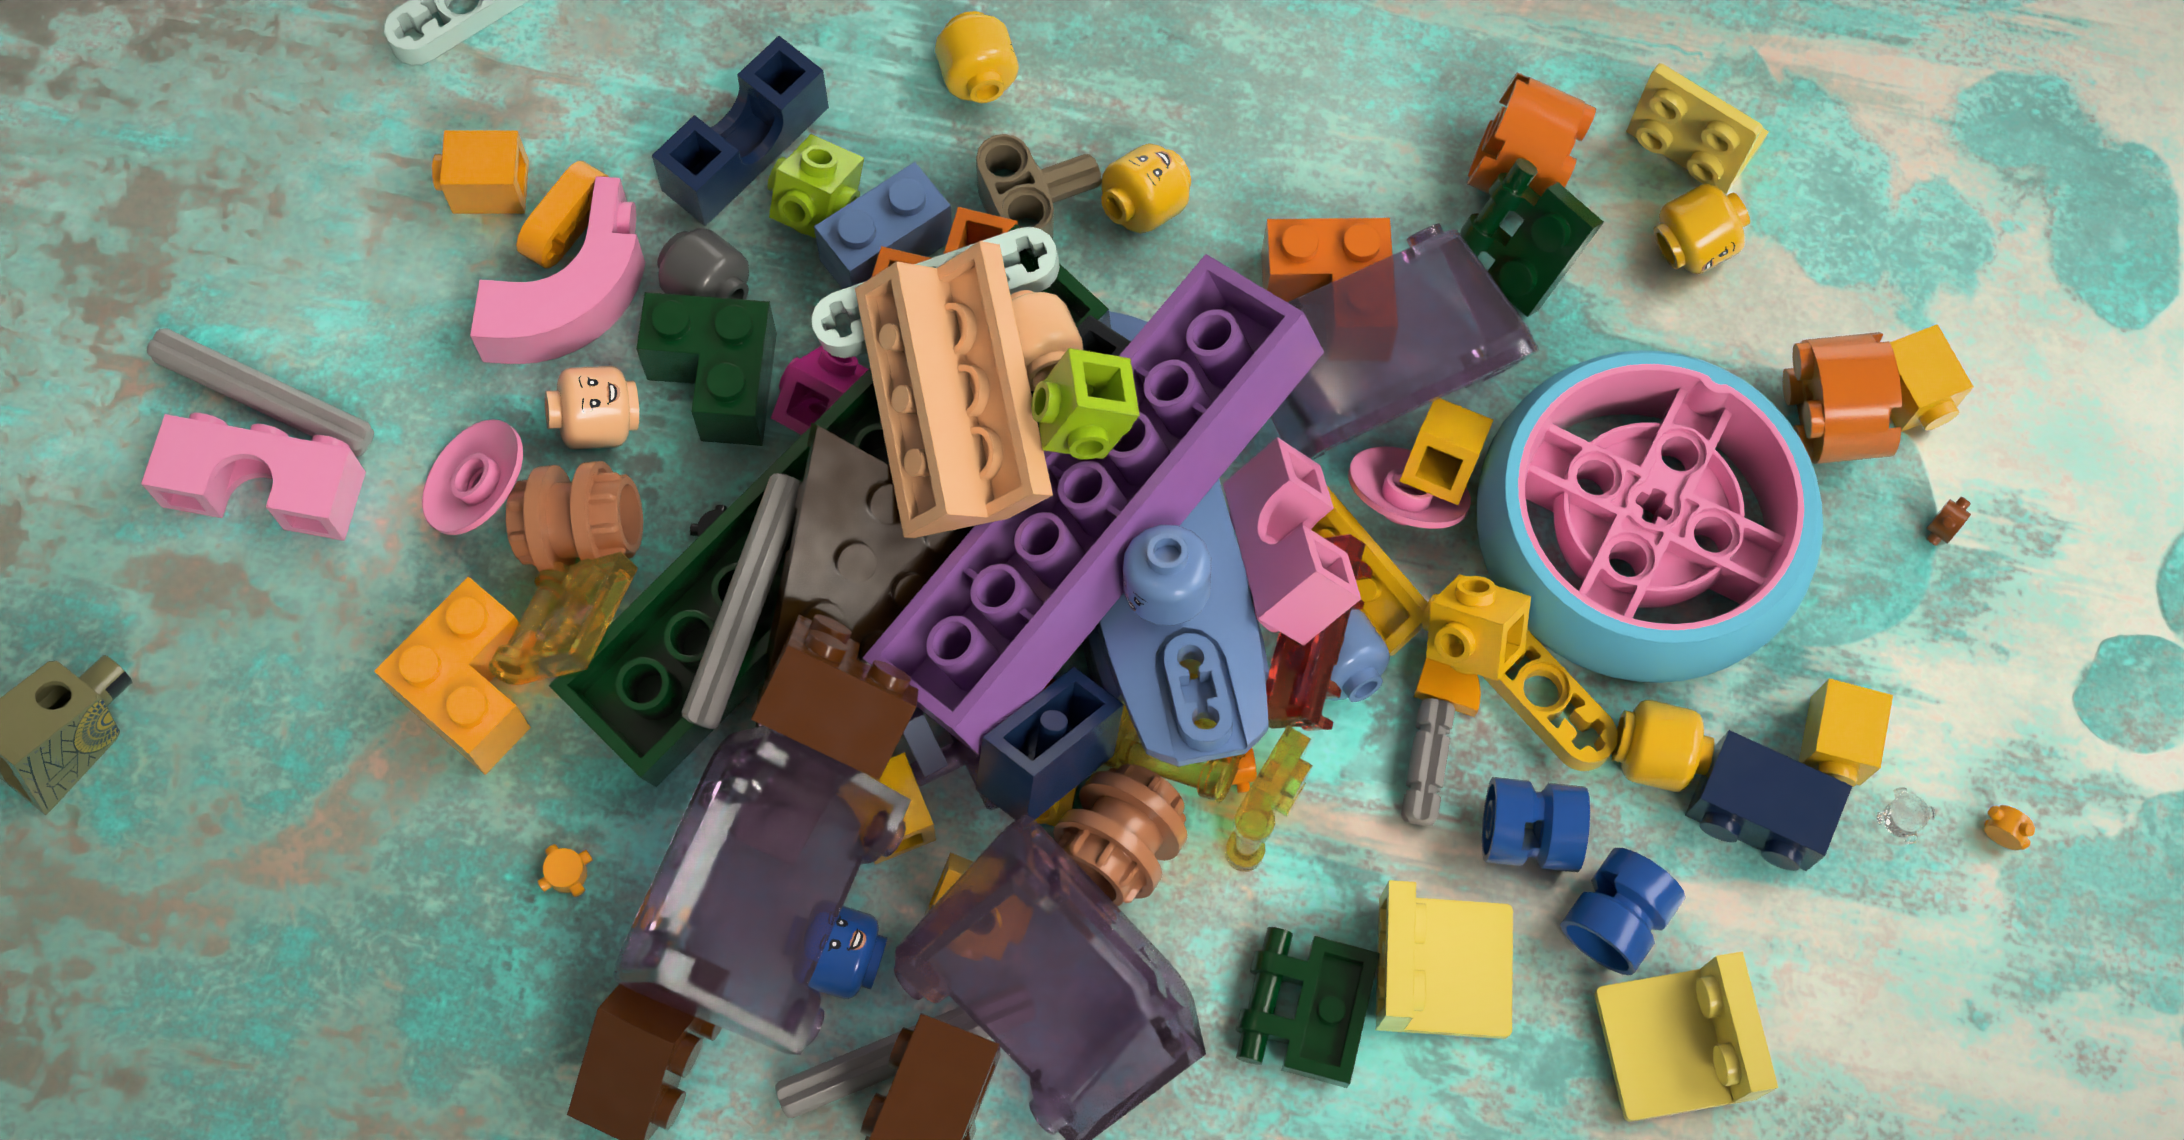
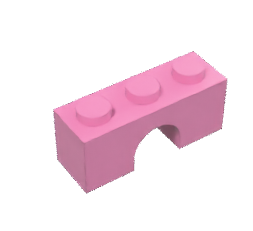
M191 413L189 418L165 414L141 484L163 508L223 518L229 498L238 486L251 479L269 478L273 480L266 508L283 530L345 541L366 471L349 445L333 437L315 435L309 441L289 437L284 431L264 424H253L249 430L228 426L223 420L204 413Z
M1276 437L1223 483L1230 509V519L1236 532L1253 597L1252 602L1257 620L1267 630L1274 633L1280 631L1304 646L1360 601L1361 596L1348 553L1311 530L1319 520L1334 509L1321 465Z

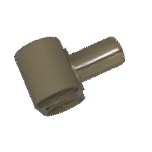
M993 135L981 144L976 156L977 188L986 213L1016 221L1023 218L1034 219L1039 223L1033 227L1049 234L1052 240L1054 227L1053 203L1097 188L1102 183L1099 166L1095 158L1090 154H1083L1040 169L1026 144L1013 135ZM999 169H1009L1015 172L1007 177L993 174L994 171Z

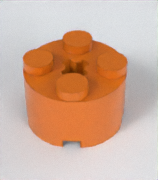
M1517 72L1499 103L1506 107L1501 106L1494 120H1490L1468 173L1470 178L1467 181V185L1489 194V188L1498 175L1504 172L1508 173L1518 158H1523L1530 161L1537 168L1538 173L1529 184V187L1542 196L1548 187L1557 182L1563 187L1567 185L1577 161L1576 158L1569 155L1576 140L1582 141L1594 119L1596 108L1586 104L1585 101Z
M1875 332L1805 339L1800 343L1794 344L1792 353L1793 368L1783 370V395L1788 406L1797 405L1800 425H1794L1793 429L1800 437L1813 464L1892 457L1897 452L1901 439V427L1889 428V418L1892 408L1902 407L1901 384L1893 348L1889 341L1880 342L1883 333Z

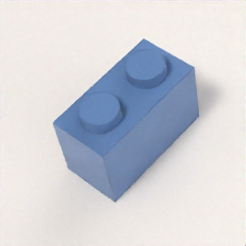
M913 162L814 226L820 261L841 288L845 289L865 282L872 277L881 246L928 257L947 244L952 228L951 205L916 162Z

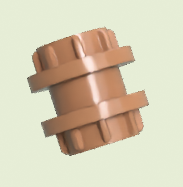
M603 461L580 464L575 471L572 482L567 473L558 465L538 466L532 470L528 480L517 481L509 494L506 505V529L511 549L516 558L523 565L533 564L536 566L537 570L544 577L568 576L575 567L576 557L580 558L583 566L592 574L612 573L618 568L621 559L633 558L641 545L643 510L640 495L634 481L626 474L619 475L617 472H613L610 466Z
M1123 764L1118 769L1110 768L1108 771L1095 772L1080 790L1079 798L1083 809L1066 811L1054 827L1053 836L1057 844L1053 850L1054 855L1057 857L1055 865L1062 878L1077 892L1101 905L1117 907L1123 902L1131 903L1134 898H1146L1152 894L1162 878V870L1158 860L1165 861L1175 858L1186 843L1187 830L1184 825L1186 817L1183 814L1185 805L1180 794L1168 781L1145 767L1135 764Z

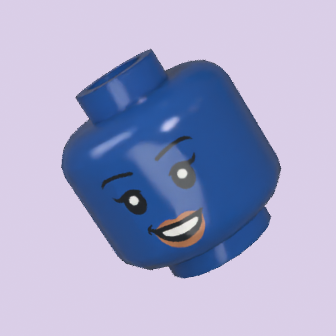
M821 901L813 907L809 919L795 916L783 955L795 959L792 973L795 982L800 986L841 999H850L859 992L861 987L871 990L888 937L878 935V921L871 914L830 901Z

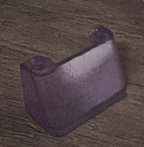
M1440 223L1429 226L1406 239L1410 248L1287 302L1304 312L1324 353L1271 416L1281 440L1310 459L1315 460L1325 454L1324 451H1329L1343 443L1355 440L1366 432L1457 390L1499 375L1540 351L1529 327L1457 229L1444 232Z
M766 726L730 734L715 750L703 772L619 952L613 971L614 980L644 996L782 1053L801 1055L804 1047L810 1045L816 1038L824 1021V1010L820 1008V992L808 986L860 865L872 863L881 856L888 857L900 845L906 831V822L903 818L911 799L870 776Z
M1021 815L1003 829L896 947L894 973L902 988L916 1000H921L925 997L933 1003H940L950 996L996 1043H999L1000 1047L1030 1077V1085L1034 1097L1029 1102L1030 1110L1038 1124L1050 1135H1055L1059 1132L1066 1140L1094 1139L1206 1055L1195 1002L1191 991L1181 975L1044 828L1028 815Z

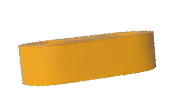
M584 161L573 163L562 174L523 224L517 238V251L545 269L556 265L588 226L595 177L609 176Z

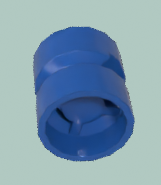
M1492 777L1487 789L1482 823L1483 860L1486 863L1523 866L1527 859L1532 857L1536 859L1542 869L1579 872L1585 860L1590 829V797L1588 789L1584 786L1548 783L1541 792H1537L1530 781ZM1526 822L1533 823V829L1525 828Z
M1613 848L1591 879L1595 892H1583L1560 923V926L1569 941L1592 960L1619 974L1633 975L1655 944L1651 930L1662 931L1686 897L1679 883L1652 860L1625 848Z

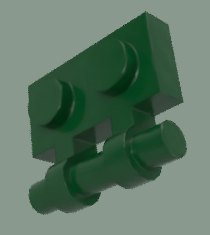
M1518 158L1508 173H1500L1489 188L1490 199L1481 212L1471 214L1460 230L1462 239L1453 250V254L1460 262L1472 265L1482 251L1487 252L1495 261L1483 278L1526 317H1529L1539 311L1603 225L1604 221L1559 182L1548 187L1542 196L1538 195L1529 187V184L1538 173L1537 168L1530 161ZM1510 211L1516 212L1524 219L1512 237L1500 227Z
M1268 927L1262 950L1254 952L1250 972L1255 975L1248 1009L1240 1010L1236 1025V1031L1241 1033L1236 1058L1246 1063L1261 1065L1267 1041H1277L1287 1044L1281 1071L1348 1088L1351 1083L1380 953L1314 936L1308 959L1305 961L1288 956L1293 933L1277 927ZM1282 982L1301 986L1293 1020L1274 1015Z

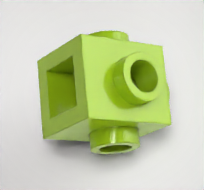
M810 134L788 158L780 157L771 170L767 183L768 190L773 192L769 218L785 224L801 234L809 235L816 239L815 225L860 197L858 189L864 157Z
M1068 348L1046 379L1037 384L1033 393L1031 411L1033 419L1039 422L1042 450L1071 454L1078 459H1104L1122 436L1130 431L1133 423L1140 416L1130 358Z

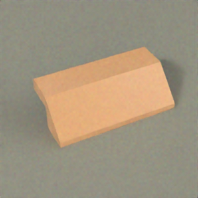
M979 241L938 268L895 262L856 287L855 292L903 536L905 538H917L1009 519L1053 496L1044 450H1042L1038 422L1032 416V394L1000 244Z

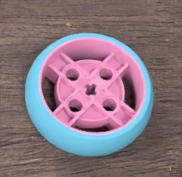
M1638 350L1599 356L1575 364L1553 375L1537 386L1511 412L1493 438L1484 459L1477 494V530L1486 568L1495 585L1531 596L1528 630L1553 652L1576 665L1613 678L1637 682L1664 683L1703 677L1739 662L1767 644L1784 628L1801 604L1817 567L1822 545L1823 514L1817 477L1810 457L1789 421L1761 392L1738 376L1704 360L1664 351ZM1608 415H1643L1662 419L1661 423L1644 422L1623 425L1601 434L1591 442L1564 430L1588 419ZM1716 447L1730 458L1751 486L1758 500L1765 527L1744 517V502L1739 483L1727 462L1715 450ZM1662 456L1675 457L1682 462L1686 471L1671 469L1664 463ZM1588 479L1594 481L1600 486L1603 494L1593 495L1587 493L1580 487L1577 480ZM1526 499L1554 512V528L1559 548L1570 568L1582 580L1578 590L1561 576L1540 547L1528 516ZM1643 510H1647L1654 515L1652 523L1646 522L1641 518ZM1694 535L1709 537L1715 542L1719 552H1709L1701 548L1696 542ZM1621 559L1626 561L1634 569L1635 576L1626 577L1618 574L1613 570L1609 560ZM1708 589L1740 604L1726 614L1693 623L1663 624L1633 618L1638 607L1661 608L1676 605Z

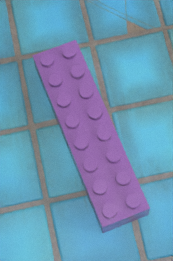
M1205 254L1119 355L1120 357L1131 359L1140 414L1130 431L1122 436L1104 459H1078L1071 454L1044 451L1053 496L1009 519L974 526L871 647L863 659L870 666L874 660H879L891 664L908 674L911 678L909 685L919 689L917 707L980 756L983 736L1045 688L1124 593V554L1132 539L1145 529L1154 526H1180L1323 355L1324 351L1304 312Z

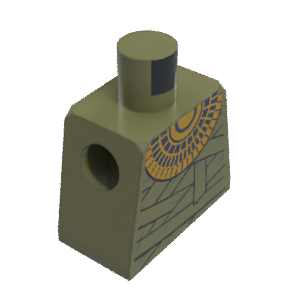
M106 655L100 657L79 678L60 662L54 660L45 663L0 698V779L44 815H47L117 740L120 730L107 706L133 683L130 676L114 660Z

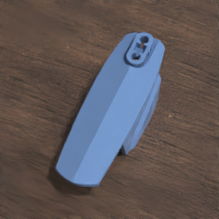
M1109 311L1111 329L1129 341H1132L1147 324V321ZM1219 479L1180 525L1193 531L1205 542L1212 558L1210 597L1203 610L1190 621L1175 626L1155 625L1141 619L1130 608L1123 593L1082 642L1091 680L1120 702L1124 701L1146 754L1178 767L1246 754L1267 733L1269 727L1266 692L1269 668L1259 621L1255 616L1252 602L1253 597L1248 584L1246 570ZM1186 659L1199 661L1201 665L1198 667V678L1190 680L1189 670L1179 663ZM1201 718H1208L1217 725L1211 729H1201L1194 722Z

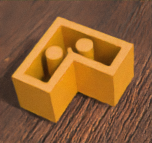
M469 576L374 671L399 701L484 775L531 728L516 704L490 683L530 640L516 617Z

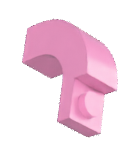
M595 177L586 239L580 252L564 269L550 277L532 282L479 280L470 337L483 362L529 364L568 355L599 338L623 315L638 290L646 262L637 234H635L636 205L634 202H627L620 178Z

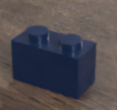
M1075 667L1071 668L983 736L975 789L1026 828L1114 756L1124 704Z
M1729 730L1714 746L1710 768L1705 776L1701 775L1685 816L1700 822L1701 830L1718 840L1725 842H1736L1739 840L1761 850L1762 858L1774 866L1790 871H1797L1799 868L1807 871L1826 855L1852 786Z

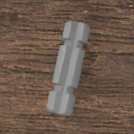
M1427 698L1421 702L1418 708L1415 727L1420 731H1417L1416 736L1413 738L1406 786L1410 790H1406V794H1404L1401 811L1402 819L1412 824L1431 826L1438 818L1441 797L1437 793L1443 788L1451 739L1446 735L1450 734L1455 714L1454 705L1448 701Z

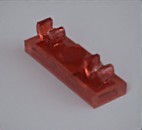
M1351 534L1325 538L1348 553L1355 580L1371 579L1372 570L1366 563L1361 561L1365 543ZM1363 600L1358 601L1304 646L1279 632L1269 669V676L1266 680L1268 723L1271 729L1301 727L1306 731L1332 729L1334 722L1324 717L1322 710L1325 699L1340 698L1342 690L1330 679L1333 667L1337 665L1344 642L1351 610L1363 609Z

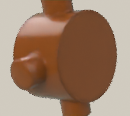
M1961 496L1956 503L1949 499L1926 529L1931 532L1927 540L1935 546L1941 540L1948 544L1970 517L1971 513L1966 509L1971 503Z

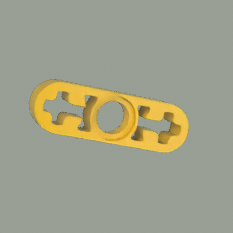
M1527 629L1525 652L1515 663L1518 665L1524 656H1527L1531 661L1519 670L1515 679L1511 680L1506 675L1512 666L1498 681L1486 677L1483 678L1565 765L1578 771H1590L1600 767L1612 754L1618 742V731L1613 719ZM1533 676H1543L1550 679L1558 690V701L1548 707L1534 705L1525 696L1524 682ZM1570 702L1576 709H1574L1568 720L1564 718L1559 727L1556 728L1551 721L1559 717ZM1569 721L1581 732L1592 728L1598 733L1599 737L1594 743L1598 751L1589 745L1581 750L1574 746L1572 741L1576 737L1577 731Z

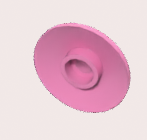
M495 419L485 420L463 430L444 448L429 472L422 497L423 513L431 527L446 535H459L477 528L494 515L511 493L521 470L523 445L517 431L503 421Z
M1387 446L1373 447L1359 452L1351 461L1348 470V480L1356 495L1373 510L1396 524L1427 529L1447 528L1461 522L1468 513L1471 497L1467 487L1464 490L1459 505H1456L1399 482L1412 450Z

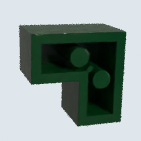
M645 292L636 350L647 380L695 384L691 412L701 441L763 446L777 336L770 301Z

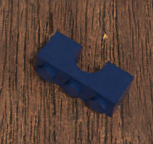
M781 36L776 37L737 74L739 93L732 108L722 120L709 127L694 115L652 154L662 192L704 226L710 223L829 108L824 71Z

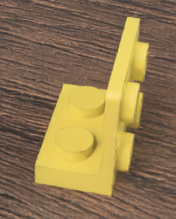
M1659 63L1652 71L1626 130L1627 133L1637 138L1638 142L1645 149L1653 153L1663 154L1687 169L1689 174L1703 184L1714 185L1726 194L1761 147L1769 133L1756 120L1662 63Z
M1389 880L1379 897L1377 952L1380 955L1377 964L1375 1030L1497 1039L1508 1038L1512 1033V906L1503 903L1416 898V882Z
M1743 951L1715 956L1697 970L1604 985L1595 991V1001L1623 1117L1626 1121L1633 1122L1753 1101L1778 1088Z

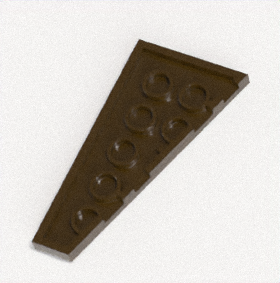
M812 422L807 446L810 449L803 483H799L795 504L798 511L790 550L786 551L768 642L767 654L769 659L764 683L799 614L810 620H813L815 615H823L846 626L852 632L849 639L860 643L857 660L869 665L863 659L866 653L974 527L971 526L917 538H905L903 536L890 466ZM759 688V693H758L757 702H758L759 696H760L761 691H762V689H760V688ZM756 722L750 755L746 756L731 834L736 841L794 868L841 784L842 777L846 775L850 766Z

